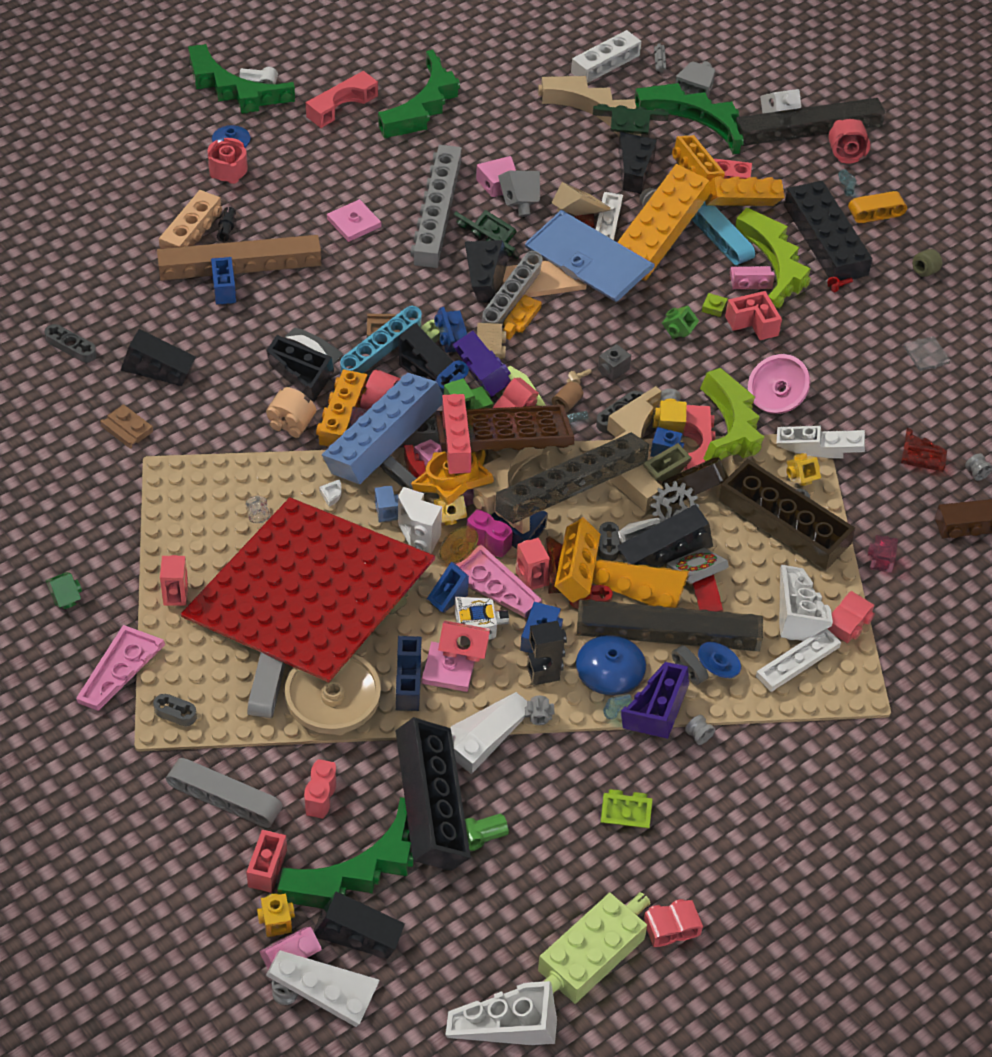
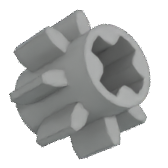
M539 695L527 701L525 717H530V722L535 725H545L549 720H552V715L555 714L554 704H549L547 697Z

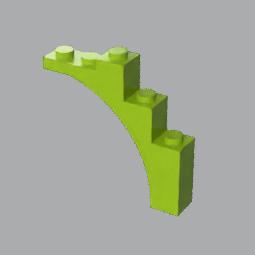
M746 207L737 217L735 227L746 239L755 244L771 262L775 271L777 286L768 296L775 308H780L786 296L789 297L792 292L799 294L803 288L808 287L811 277H809L811 268L798 263L799 247L787 242L788 235H786L788 226Z
M718 368L707 372L700 389L711 398L721 411L726 422L727 435L711 441L703 459L707 461L719 457L723 460L736 454L744 459L756 455L761 450L764 436L756 430L760 416L752 410L755 396L723 369Z

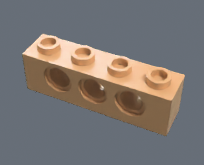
M199 190L159 237L160 249L194 246L196 242H199L205 231L210 229L214 220L220 217L222 213L220 197Z

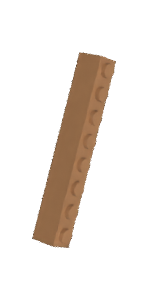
M318 235L157 249L160 281L213 276L211 258L232 257L234 274L321 266V249Z

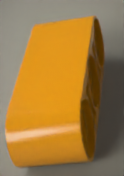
M892 191L854 198L849 202L848 209L857 223H866L902 216L907 211V205L899 192Z

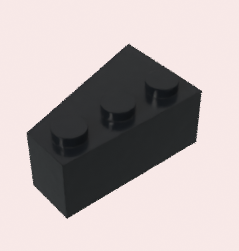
M620 132L618 153L620 156L622 190L638 194L642 193L655 158L656 139Z
M503 240L465 242L473 291L478 303L490 302L502 286L509 255Z
M417 323L399 336V366L407 372L435 381L438 375L453 363ZM458 369L455 370L453 374L457 375L459 372L461 373L462 371ZM447 379L446 381L441 382V384L444 386L445 384H448L450 380Z
M138 329L128 347L121 371L183 386L193 367L196 356Z
M276 335L266 350L269 364L312 402H315L334 373L331 356L279 335Z
M336 891L322 909L313 932L316 938L388 959L397 947L405 923Z

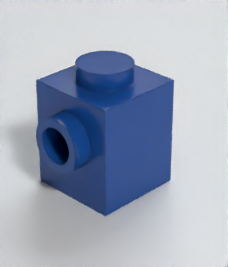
M657 427L652 441L650 457H655L677 443L684 449L685 443L681 442L682 433Z

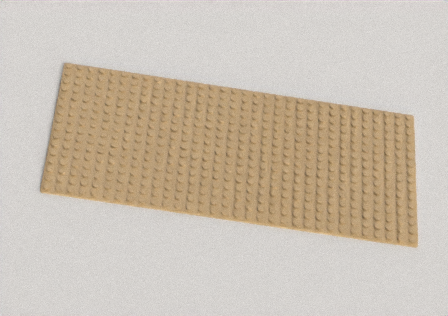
M777 434L763 435L764 439L761 444V450L754 456L743 459L740 455L736 454L721 460L729 477L748 458L794 489L806 490L810 494V499L848 523L833 458L817 457L821 478L813 480L812 484L804 486L791 482L786 472L788 467L787 461L794 459V455L798 453L778 447ZM715 436V440L725 436ZM682 437L681 442L685 443L684 450L687 453H691L699 448V445L693 439ZM641 439V452L644 462L653 458L650 457L653 439ZM611 440L574 441V445H569L566 448L547 446L543 449L542 454L531 459L518 470L509 486L510 493L515 502L548 513L547 527L539 536L550 558L547 586L532 591L542 599V604L561 608L560 618H563L561 629H564L566 632L567 643H564L565 657H562L564 670L561 671L560 681L532 685L527 669L528 653L520 651L521 636L528 617L525 618L493 601L495 611L508 610L509 624L497 625L496 637L488 641L485 659L480 658V662H475L468 692L422 684V676L431 641L440 642L442 625L445 620L456 622L455 605L446 612H441L427 597L451 562L457 564L478 547L466 536L467 519L476 510H480L473 503L466 506L467 518L458 519V523L453 525L441 523V536L432 552L436 559L407 591L409 595L406 597L407 604L394 614H388L354 653L371 664L379 677L381 685L379 706L374 715L365 724L346 733L323 734L307 729L298 723L289 712L285 699L286 680L293 669L288 664L285 665L273 717L266 718L248 715L249 697L261 652L182 618L180 613L289 497L408 544L398 525V520L379 522L375 506V488L392 486L394 494L399 496L402 487L385 473L380 466L361 484L333 475L322 457L326 450L146 456L143 458L138 630L164 639L165 646L137 672L134 743L136 751L397 740L395 730L413 717L450 728L454 724L515 692L527 701H530L534 696L541 695L547 697L549 704H554L555 714L552 715V720H549L545 725H535L530 722V717H525L509 735L624 730L622 727L621 710L625 706L628 707L636 693L638 691L641 692L648 685V680L665 662L675 664L672 658V651L684 645L698 658V650L706 642H716L732 650L740 660L741 671L734 678H722L707 670L708 679L699 685H695L689 680L688 689L673 727H686L698 715H703L707 724L734 725L887 718L891 714V709L871 622L868 625L864 624L862 626L863 630L856 640L852 639L849 643H846L838 638L841 641L840 648L772 692L756 677L759 669L803 642L801 640H788L780 635L781 565L803 568L813 582V589L816 593L820 592L822 595L821 601L824 605L830 607L831 613L840 605L850 591L864 599L865 595L853 543L825 571L720 502L721 484L697 494L698 498L694 500V503L699 504L698 508L710 525L714 547L708 548V550L728 561L729 567L714 574L723 612L701 617L693 585L688 582L685 584L675 614L668 613L615 591H612V603L608 607L576 609L572 607L569 599L555 587L566 527L584 517L598 532L601 524L605 522L617 524L620 531L629 523L659 518V515H652L656 508H652L645 513L610 482L612 466L617 464L609 456ZM398 447L391 456L407 469L404 461V447ZM488 449L485 450L486 457H485V460H484L483 465L489 463V462H488ZM340 480L341 497L334 505L329 507L322 497L319 487ZM427 492L424 495V501L434 504L433 499L439 498L437 493ZM689 499L683 501L686 506H690ZM678 503L669 504L672 507L671 511H674L675 508H680ZM660 504V510L666 516L667 509ZM607 531V537H611L610 531ZM512 546L503 557H495L518 577L516 574L517 549ZM607 546V552H611V546ZM597 551L596 561H597V560H602V559L599 557L598 551ZM620 554L618 555V558L614 560L615 562H623L620 558ZM162 556H185L189 583L187 606L163 605L160 583ZM663 565V566L658 567V568H661V567L667 568L666 565ZM468 587L467 597L488 598ZM606 635L619 636L633 642L642 651L646 660V671L642 682L632 691L621 695H605L587 687L581 681L576 670L577 655L585 643L593 638ZM398 636L422 637L419 711H396ZM160 694H170L188 701L196 707L197 719L190 726H181L160 718L154 711V699Z

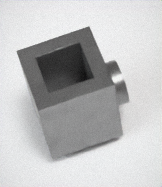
M615 344L599 356L598 371L603 376L614 381L630 369L631 354L618 344Z

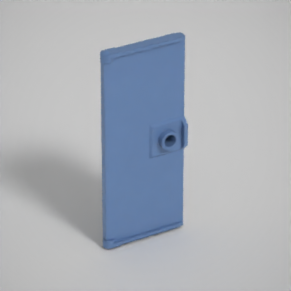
M560 210L525 243L527 249L539 252L542 258L561 268L571 278L579 279L615 302L619 301L655 266L654 263L563 210Z

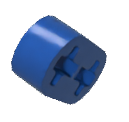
M458 360L442 371L435 380L442 394H444V386L441 382L447 379L450 380L449 383L465 379L469 368L466 363ZM460 369L462 371L461 373L459 372L457 375L453 374L455 370Z

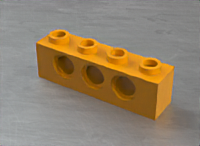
M584 517L566 527L555 581V587L572 603L579 599H584L590 594L601 535Z

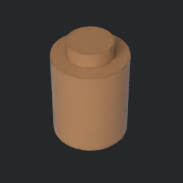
M567 382L552 398V404L564 405L565 411L568 413L583 397L582 387L578 383Z

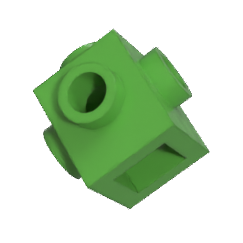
M689 306L669 310L662 325L673 339L677 337L684 338L692 332L699 320Z

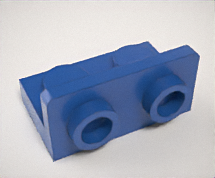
M440 307L434 317L435 326L439 328L440 342L444 345L446 353L456 352L452 344L467 335L460 310L446 312L445 307Z

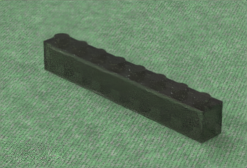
M878 98L741 116L736 117L739 134L743 136L744 143L742 146L829 134L837 120H860L865 129L882 127L886 112Z
M579 600L576 635L589 637L612 635L634 641L701 646L706 642H716L729 649L760 652L763 640V616Z

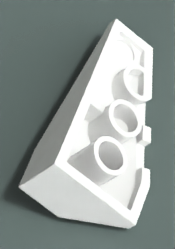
M781 565L779 626L781 637L788 640L804 641L831 627L833 623L830 607L823 604L821 601L822 595L820 592H815L813 582L803 568Z
M515 692L451 726L456 762L472 774L525 718L527 700Z
M551 982L523 983L518 985L517 989L504 994L503 992L496 993L494 998L486 1001H475L448 1011L446 1037L522 1045L555 1044L557 1016Z

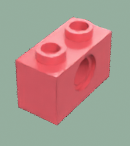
M539 538L525 540L517 546L516 574L531 590L547 586L550 558Z
M162 556L160 583L164 606H187L189 583L185 556Z
M445 620L442 625L438 651H443L444 656L457 657V654L465 655L467 660L480 662V658L485 659L491 629ZM461 636L468 637L470 646L467 648L459 646L458 638Z
M266 830L261 831L246 872L249 888L273 892L287 853L286 835Z

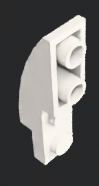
M821 426L777 427V446L798 454L806 453L807 456L843 458L844 453L865 452V430L821 432Z

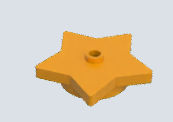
M485 450L471 452V473L453 474L448 473L447 453L434 452L432 459L427 463L426 472L415 479L411 485L413 490L418 492L437 493L447 505H450L467 490L493 483L494 479L492 473L483 467L486 457Z

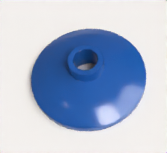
M236 125L223 126L212 135V142L216 140L221 142L224 141V138H234L240 140L245 148L250 143L249 132L245 128Z
M706 642L700 646L698 658L702 665L714 675L722 678H734L741 671L739 658L728 647L716 642Z

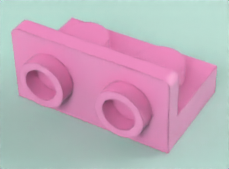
M770 266L731 267L730 269L732 289L773 288L775 274L771 272Z

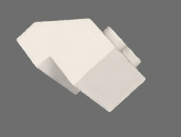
M403 487L398 496V525L410 546L432 554L441 536L442 506L424 501V493Z

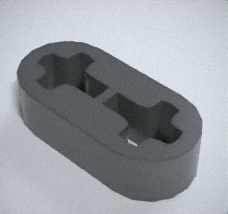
M605 522L599 528L601 535L598 553L602 560L614 561L619 555L617 547L619 545V527L613 522ZM607 531L611 532V537H607ZM607 546H611V552H607Z
M682 645L672 651V658L675 664L688 666L689 680L692 683L699 685L708 679L706 668L686 646Z
M160 694L153 701L155 714L160 718L181 726H190L197 719L196 707L188 701L170 694Z

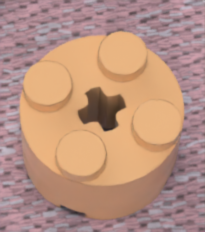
M285 387L282 391L281 389L278 391L268 406L266 414L271 421L270 426L274 430L281 431L283 429L288 431L291 436L299 438L315 415L316 407L311 400L308 403L304 399L305 394Z

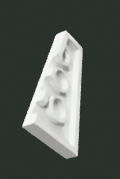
M281 950L276 954L266 974L267 977L355 1027L360 1024L380 981L379 979Z

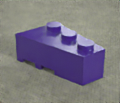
M471 331L452 344L462 361L467 364L473 378L491 397L511 382L508 377L511 373L507 366L495 356L492 350L489 351L474 331Z
M665 662L648 680V685L641 692L638 691L630 705L628 707L625 706L621 710L623 729L668 739L689 686L688 666Z

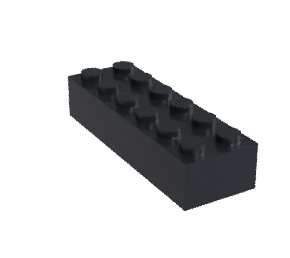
M823 180L787 188L784 206L829 278L837 277L839 280L869 276L873 258Z
M413 717L395 730L413 861L452 871L469 860L471 856L451 728Z

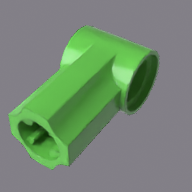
M501 813L477 821L474 818L465 819L470 851L479 849L486 841L509 834L507 821Z

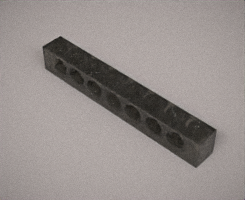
M630 432L496 492L495 511L512 524L642 465L648 461L649 444Z

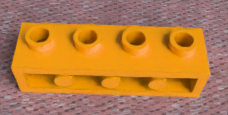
M694 135L676 137L672 155L680 166L710 181L717 176L724 178L725 172Z
M717 176L710 181L711 194L705 200L706 205L774 206L785 198L782 180H776L773 177L757 179V177H749L747 179L732 177L724 179L722 176Z
M343 369L340 377L336 378L335 390L329 395V406L323 410V421L317 425L316 435L319 436V445L329 447L355 423L360 410L362 395L365 394L367 389L365 387L367 384V374Z

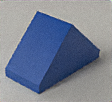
M451 562L427 599L441 612H446L455 605V597L468 596L469 575L454 562Z

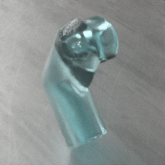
M843 169L838 173L839 180L846 186L845 194L851 196L854 194L856 178Z
M626 694L608 699L603 709L605 717L607 719H615L621 708L630 705L632 702L631 695Z

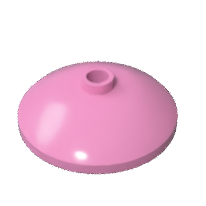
M787 354L773 355L761 361L752 371L748 381V391L755 396L753 403L760 410L770 414H783L795 409L804 401L810 388V375L806 366L798 358ZM781 388H786L785 391L780 392Z

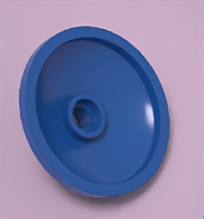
M606 635L593 638L582 646L577 655L576 670L581 681L593 691L605 695H621L632 691L642 682L646 671V660L642 651L633 642L619 636Z

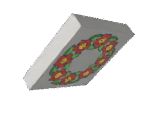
M706 548L699 549L666 563L667 568L672 570L690 571L686 581L690 584L729 567L726 559Z

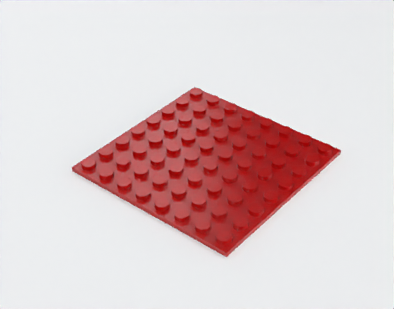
M289 497L180 615L182 618L329 683L436 558L435 555Z

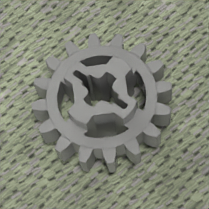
M673 481L672 487L664 483L665 489L662 490L658 487L657 490L660 494L652 496L656 500V503L651 504V507L656 508L652 515H659L660 523L695 504L699 507V504L694 503V500L698 498L697 495L691 496L690 494L693 489L685 490V483H682L680 487L677 486L676 481ZM676 491L671 497L667 498L664 496L668 492ZM684 494L689 499V507L683 502ZM678 499L680 508H675L674 511H671L670 502L674 503ZM660 504L666 507V516L662 514Z

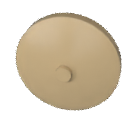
M356 654L352 655L329 683L293 667L285 684L286 704L293 718L307 729L323 734H341L359 728L374 715L381 697L380 680L375 669L369 662Z

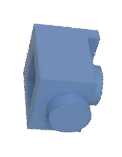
M383 486L375 488V506L378 521L398 520V494H394L393 487Z

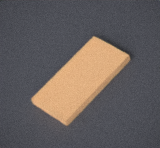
M542 261L539 275L524 295L537 297L586 290L587 284L579 279L571 278L561 268L551 262ZM517 265L506 266L502 284L505 283Z

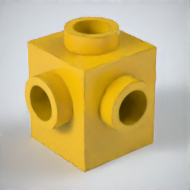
M801 453L794 455V459L787 461L788 467L786 472L791 482L804 486L812 484L813 480L821 478L817 457Z
M463 495L450 505H447L440 496L437 499H433L435 505L442 506L441 523H444V525H453L458 523V519L467 518Z
M286 893L280 895L270 894L267 897L261 898V908L257 909L259 924L264 923L266 936L271 937L292 933L291 918H295L293 903L287 902Z

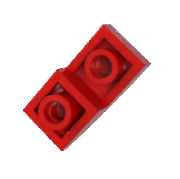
M404 445L406 468L414 477L418 478L426 472L424 460L419 461V455L414 453L413 445Z
M714 574L692 583L701 617L723 612Z

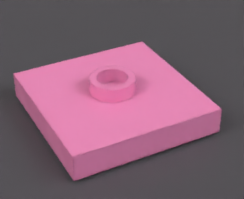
M360 199L327 214V220L348 242L381 227V221Z
M431 641L422 676V684L468 692L475 661L467 660L465 655L457 654V657L444 656L443 651H438L439 643Z

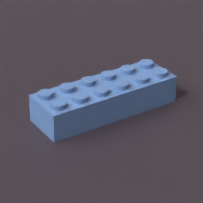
M411 373L402 376L384 396L375 402L363 416L359 417L322 454L331 474L361 484L442 405L443 394L438 383Z

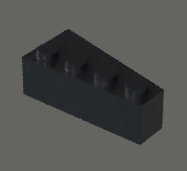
M695 504L621 543L617 547L620 558L624 563L658 568L699 549H708L714 546L709 522Z

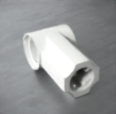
M265 67L263 70L241 68L239 77L258 83L276 84L278 72L272 67Z

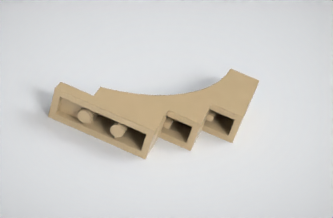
M586 76L542 77L541 85H538V96L542 97V104L570 106L592 115L593 106L598 104H607L609 107L623 105L630 109L636 108L635 99L612 100L610 88H588ZM596 116L611 127V117Z
M656 386L609 415L607 430L616 437L610 441L609 456L617 462L616 465L612 466L610 482L645 513L653 508L651 507L652 503H656L652 496L660 494L657 488L664 489L643 466L644 459L641 452L642 436L652 422L653 411L660 405L662 391Z

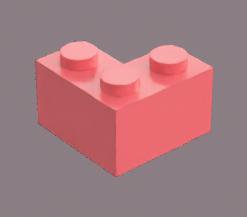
M766 291L728 299L725 318L733 331L752 326L759 340L779 336L782 318Z

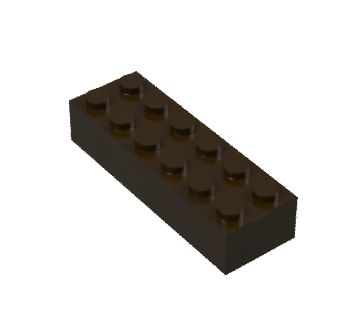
M748 458L721 484L720 502L825 571L852 544L855 532L854 526Z

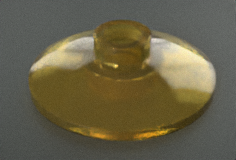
M462 526L453 530L441 544L439 551L441 560L446 564L451 562L457 564L469 557L478 543L477 531L469 526Z

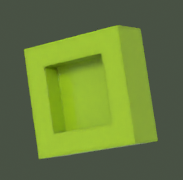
M708 293L702 306V312L721 317L728 298Z

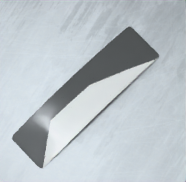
M293 328L285 336L311 349L331 356L333 363L343 355L341 351L325 340L299 328Z

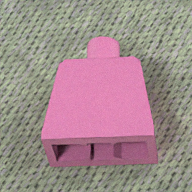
M508 156L477 164L476 180L491 197L503 195L498 175L509 170L516 171L512 157Z

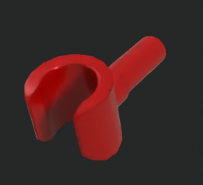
M830 277L827 280V286H831V291L835 293L839 290L840 286L852 283L853 278L839 280L837 277Z

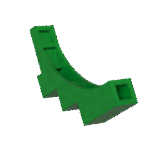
M207 44L188 46L189 62L196 89L215 87L218 101L237 99L241 114L260 111L259 106L295 102V86L293 82L264 84L240 78L217 64L209 53Z
M434 50L426 51V67L431 76L423 90L413 99L400 106L378 112V127L384 139L427 130V122L430 121V116L443 113L445 100L458 97V89H460L459 79L455 78L452 71L446 72V69L442 68L440 57L436 56Z
M679 83L636 88V107H644L646 110L664 109L666 112H669V115L680 116L699 122L719 134L727 142L732 155L740 154L744 140L742 134H739L736 123L739 120V111L735 108L732 101L712 104V101L708 99L705 92L685 95Z
M400 797L396 819L382 838L372 847L350 860L329 867L317 869L283 868L277 889L278 894L286 893L288 903L292 902L296 905L323 909L336 891L345 896L347 890L373 894L374 885H379L381 873L407 876L408 867H413L414 861L411 852V842H408L410 833L406 829L408 819L405 798Z

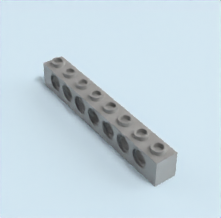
M439 145L437 152L433 153L434 165L430 166L429 175L431 178L427 179L426 189L428 191L424 192L423 202L425 204L421 205L420 210L422 218L419 217L417 222V229L419 231H415L414 243L416 244L411 247V257H414V265L438 268L461 165L462 147Z

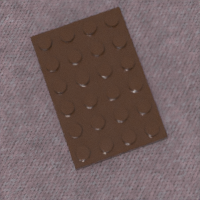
M564 405L466 409L471 452H479L486 449L501 451L506 448L523 450L526 447L545 449L547 446L566 448L569 445H574V434ZM435 411L441 451L447 453L442 411Z

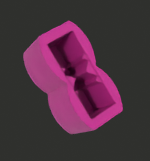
M476 510L467 519L466 536L472 543L478 546L482 545L492 555L497 557H503L512 548L513 531L507 524L494 520L490 514L482 510Z

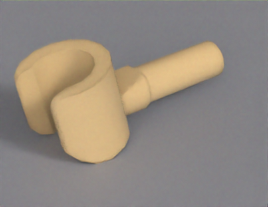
M588 369L577 374L575 371H571L568 374L569 379H567V382L571 381L580 384V379L591 374L592 371Z

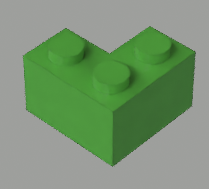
M464 378L444 385V395L464 394L466 409L493 408V402L482 386L470 389Z

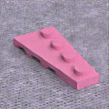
M123 625L77 696L78 704L99 711L165 646L164 639Z

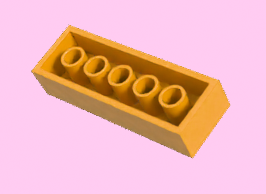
M675 164L617 242L654 263L653 270L642 278L645 282L711 194L710 180L678 164Z

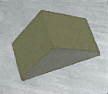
M677 443L644 462L643 466L656 481H665L679 474L691 461V457Z

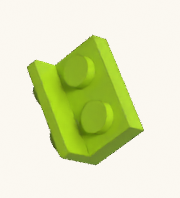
M609 789V793L603 794L600 823L649 829L652 798H647L648 794L633 792V796L623 795L621 790Z

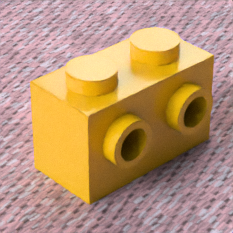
M671 398L664 401L661 400L659 408H655L653 428L657 430V427L683 434L686 424L687 402Z

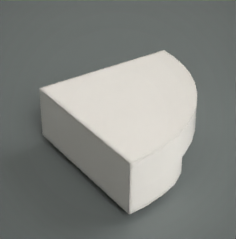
M340 480L319 487L320 493L329 507L334 505L341 497Z

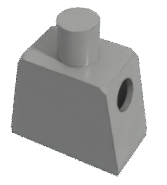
M694 61L690 62L676 76L675 83H679L685 95L705 92L709 98L714 83L715 69L707 61H704L702 64Z
M509 170L498 175L506 205L518 206L519 217L531 215L529 206L538 203L540 200V171Z

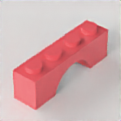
M362 71L307 101L306 117L322 128L335 121V108L340 104L346 102L365 104L378 97V81L365 71Z
M464 394L442 395V417L446 432L448 473H471V447Z
M687 405L686 424L683 435L693 439L699 445V448L688 453L691 461L684 468V471L705 462L703 458L711 441L715 440V431H711V428H714V415H711L710 406Z

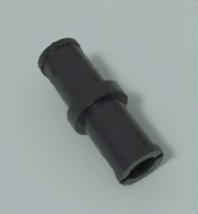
M228 207L224 208L223 216L218 223L219 230L216 236L221 242H224V237L225 242L229 240L230 232L234 228L236 210L232 207H229V210Z

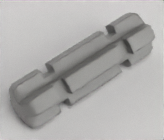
M658 43L654 47L655 69L663 73L666 70L665 46Z

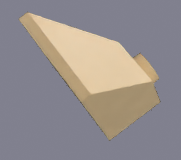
M564 182L561 183L552 201V204L558 207V212L563 210L575 216L606 212L611 208L591 194Z

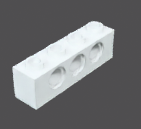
M628 30L617 34L609 40L572 58L571 73L574 76H586L587 83L640 56L641 40Z

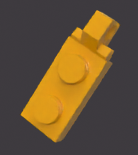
M526 295L522 296L503 323L506 339L510 340L516 332H524L541 309V301Z

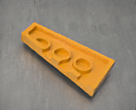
M597 560L592 583L606 585L612 591L675 614L690 571Z

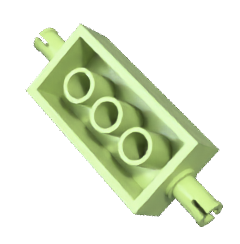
M609 892L539 956L538 971L546 978L543 982H551L553 993L559 989L576 1004L645 939L647 924L638 915L650 905V900L647 896L642 899L644 894L639 892L627 905H624Z

